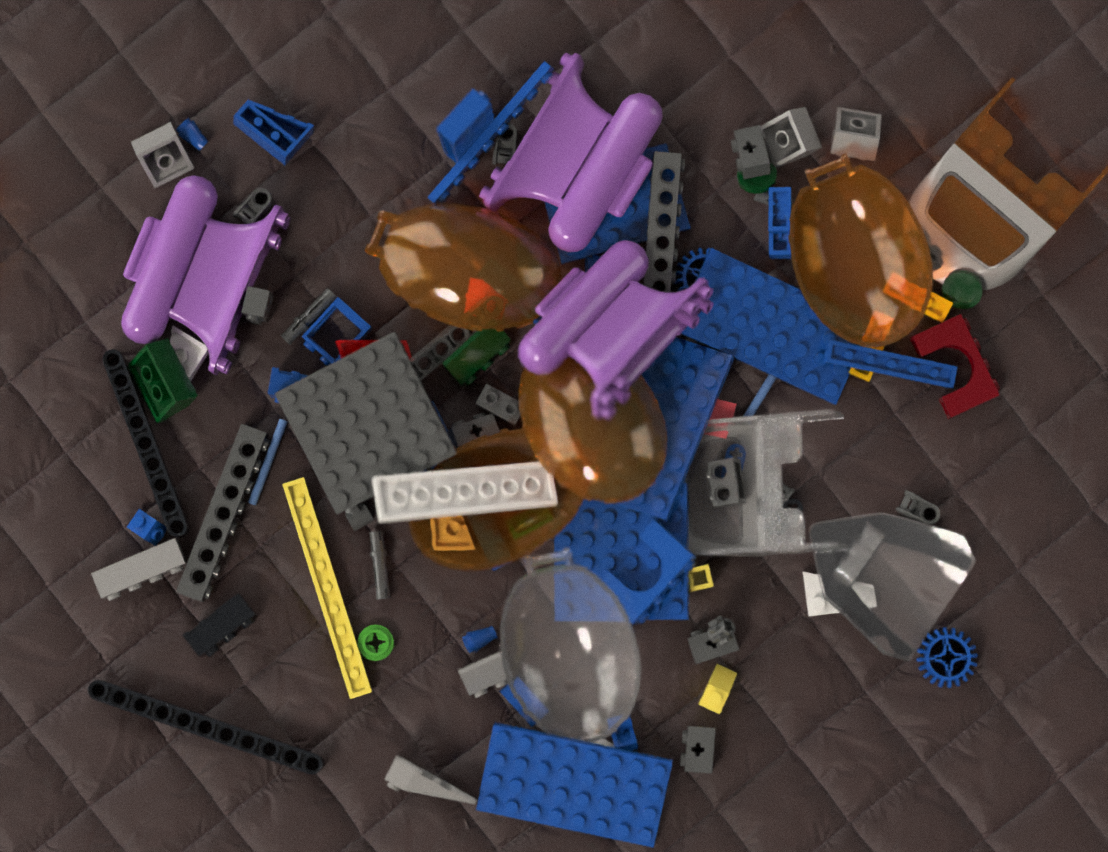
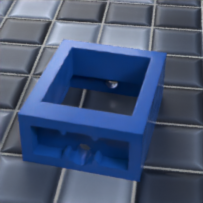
M339 297L302 335V338L305 340L303 345L312 353L316 350L322 355L320 360L326 366L340 360L341 357L339 355L334 359L312 337L337 310L361 331L353 340H363L372 330V327Z

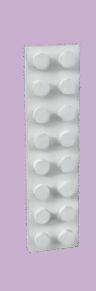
M551 461L376 476L372 479L379 523L553 507L558 504Z

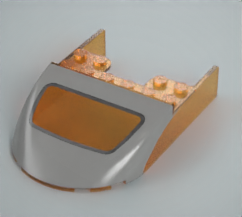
M1013 77L915 189L908 203L905 218V234L916 229H920L925 234L927 242L932 251L937 255L941 266L940 269L930 274L929 277L943 285L944 280L949 274L960 270L975 274L982 283L983 291L1001 286L1010 281L1030 262L1108 173L1107 165L1087 189L1081 193L1057 173L1047 174L1036 184L1003 156L1011 147L1013 138L1007 129L989 115V111L1014 83L1015 79Z

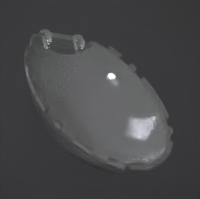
M570 547L564 548L561 552L531 557V555L525 556L527 574L519 578L510 591L500 624V648L508 685L514 698H517L522 706V711L526 715L528 714L536 722V726L546 733L586 742H595L606 738L617 731V728L628 719L639 694L641 678L640 655L629 617L620 600L609 586L583 566L574 564ZM563 560L566 561V564L552 565L537 570L534 569V566Z

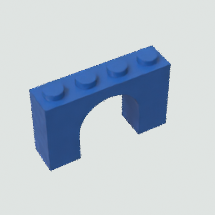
M654 519L639 537L657 553L661 560L662 574L657 584L649 590L636 591L628 586L616 573L608 570L593 587L632 624L636 625L639 622L643 624L651 615L649 611L654 605L658 607L666 598L664 594L669 589L673 590L680 583L679 577L684 572L688 573L696 564L694 560L697 556L658 520Z

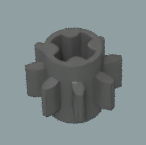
M720 615L708 622L710 627L707 629V634L712 642H719L722 646L735 638L732 635L735 632V626L730 619H723Z

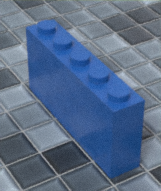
M472 89L436 128L444 153L455 163L461 159L495 119V115L492 112L493 109L491 108L492 104L489 102L490 98L481 90L478 93Z

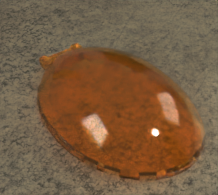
M847 153L842 154L839 159L812 170L811 168L805 169L810 186L800 189L795 203L792 205L789 219L790 234L788 235L793 268L804 298L825 326L839 337L851 343L865 347H880L901 340L917 327L925 315L933 285L930 251L926 236L916 214L903 194L888 179L877 171L863 165L853 168ZM843 166L847 170L818 183L815 180L816 177Z
M435 203L415 207L398 215L379 211L377 215L378 222L370 244H367L365 247L367 254L381 258L379 270L386 280V285L397 296L400 295L405 299L410 307L418 308L426 312L427 316L446 324L469 330L496 329V332L503 331L504 328L517 326L518 329L532 324L533 320L540 316L535 311L536 306L562 280L561 269L556 255L547 242L536 232L508 216L477 206L457 203ZM386 224H389L391 227L384 247L378 246Z
M568 356L556 370L549 374L538 375L524 367L518 392L519 411L523 428L536 458L547 473H550L558 480V484L562 487H567L575 492L576 496L591 501L593 499L605 501V504L632 500L646 492L655 483V479L663 469L666 458L667 431L658 401L642 375L628 388L630 397L625 404L617 402L613 406L616 408L615 414L608 420L605 417L598 419L593 415L592 395L596 385L589 372L572 357Z
M522 426V429L509 431L506 428L500 430V433L483 435L456 448L457 454L437 463V466L432 471L551 461L558 500L557 506L408 520L411 536L418 549L436 564L449 569L479 571L504 566L526 557L558 535L579 511L587 494L588 480L597 476L601 470L592 463L580 445L577 435H572L561 441L556 432L542 430L540 427ZM570 448L574 450L586 468L583 472H581L567 451Z

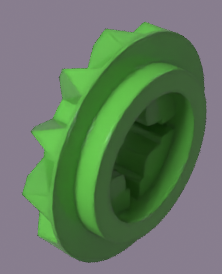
M370 625L363 629L358 637L359 651L369 660L379 661L385 659L393 650V636L384 626ZM374 633H376L378 640L386 641V643L378 646V653H376L374 646L366 645V643L373 641Z

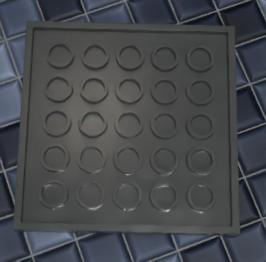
M396 332L274 393L336 515L374 496L373 477L420 473L457 454Z

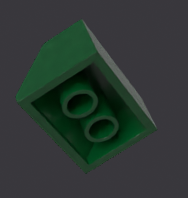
M492 317L442 363L443 367L461 387L465 384L470 386L478 378L476 374L481 369L484 371L489 369L494 364L493 358L498 354L500 356L504 355L511 348L509 346L511 339Z
M168 339L146 344L128 365L157 423L187 408L198 396L195 387L191 384L185 368L180 363L175 349Z

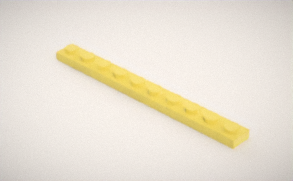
M305 478L284 483L282 485L349 697L353 699L371 693L372 689Z

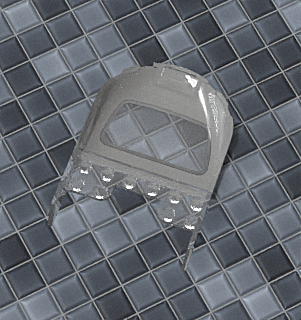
M828 409L710 419L684 480V483H688L689 549L696 555L744 557L848 550V545L838 542L805 544L804 514L797 508L783 509L782 464L795 463L802 457L803 423L844 419V414ZM733 444H739L738 447H735L734 451L730 450L729 455L740 459L747 504L725 508L714 507L709 497L711 485L706 476L707 462L725 459L728 447ZM726 489L723 493V497L725 500H727L730 496V492L728 489Z

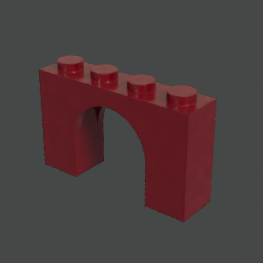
M961 314L910 338L919 359L943 348H954L964 353L970 362L971 376L968 383L964 387L938 399L948 419L998 397V391H1000L997 380L995 378L992 379L988 372L991 368L987 359H982L979 353L981 347L978 340L972 338L969 332L971 330L969 321L966 317L963 318Z

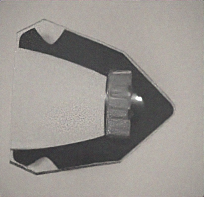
M884 512L813 523L809 529V538L824 599L843 614L884 655L905 661L911 660L976 563V559L963 534Z

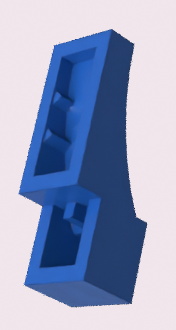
M769 187L768 232L770 259H792L791 187Z

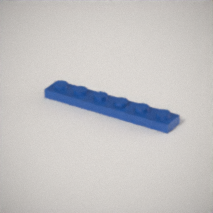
M827 340L823 362L950 389H954L958 368L953 365L834 340Z

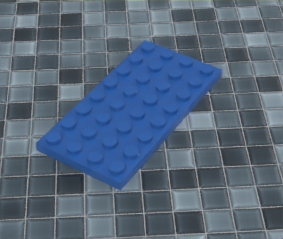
M710 248L696 281L699 278L708 280L709 287L713 288V293L709 298L714 303L708 314L701 311L698 314L700 317L698 325L694 329L687 326L681 334L717 351L732 355L735 359L836 405L850 375V367L823 362L827 340L860 346L870 322Z
M675 337L628 388L630 397L625 404H619L583 492L598 499L668 522L734 357Z
M494 722L476 810L654 848L672 760Z

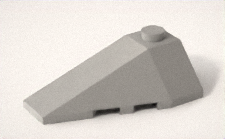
M400 755L396 756L384 779L388 781L387 786L397 792L402 789L404 791L475 804L477 801L473 796Z

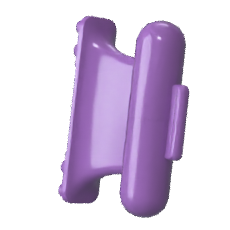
M565 53L560 60L563 71L561 74L554 71L552 73L553 77L548 82L552 85L549 97L511 160L507 162L503 169L497 166L491 174V178L495 180L493 187L484 186L479 197L483 199L487 210L492 213H496L505 202L515 198H533L558 207L548 228L549 237L552 243L559 249L566 252H577L583 250L589 244L607 212L616 217H622L653 167V161L642 154L660 126L663 113L658 101L653 97L636 93L629 95L622 101L614 116L609 114L592 100L583 87L581 73L584 62L581 55Z
M194 175L185 177L178 182L162 221L154 217H147L144 221L123 273L126 279L136 282L123 313L121 326L123 332L130 340L135 343L148 344L160 339L169 318H172L195 332L205 343L210 356L208 370L215 375H218L219 372L228 374L232 362L226 359L228 351L236 354L240 346V341L234 337L242 316L247 287L254 286L270 248L277 251L280 248L282 238L277 234L279 227L286 230L291 217H288V214L284 212L281 206L275 205L264 219L255 223L232 224L211 219L218 198L216 188L206 178Z
M628 240L618 241L612 245L586 273L579 268H573L536 306V313L543 318L523 337L518 348V356L523 366L528 371L538 375L553 372L568 356L579 362L589 372L596 385L592 395L593 415L598 419L603 417L608 420L611 419L616 411V408L613 406L617 402L621 404L627 402L630 397L628 388L687 326L694 329L700 320L698 314L701 311L708 314L714 304L709 300L713 293V288L709 287L708 280L704 278H699L689 288L675 293L657 291L638 283L647 272L649 259L645 250L639 244Z

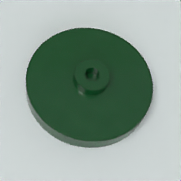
M771 162L770 174L744 179L742 171L738 172L737 170L739 186L749 193L760 194L767 192L769 187H773L777 181V170Z
M960 270L952 272L946 277L942 286V294L945 299L953 302V307L969 309L980 301L983 294V286L975 274Z

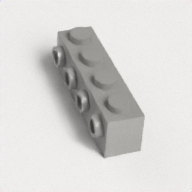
M174 538L95 571L91 575L101 599L108 598V601H112L121 597L120 592L125 590L133 592L142 588L141 584L150 581L151 584L162 580L163 574L170 572L173 575L183 571V566L187 565V561L178 539Z

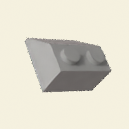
M806 107L789 110L760 126L766 149L775 168L806 157L822 148Z
M838 107L832 137L831 154L875 161L880 140L881 114Z
M171 122L131 142L154 188L194 169Z
M500 652L458 670L469 696L474 694L476 698L488 693L486 688L493 685L496 686V689L508 684L507 679L511 678Z

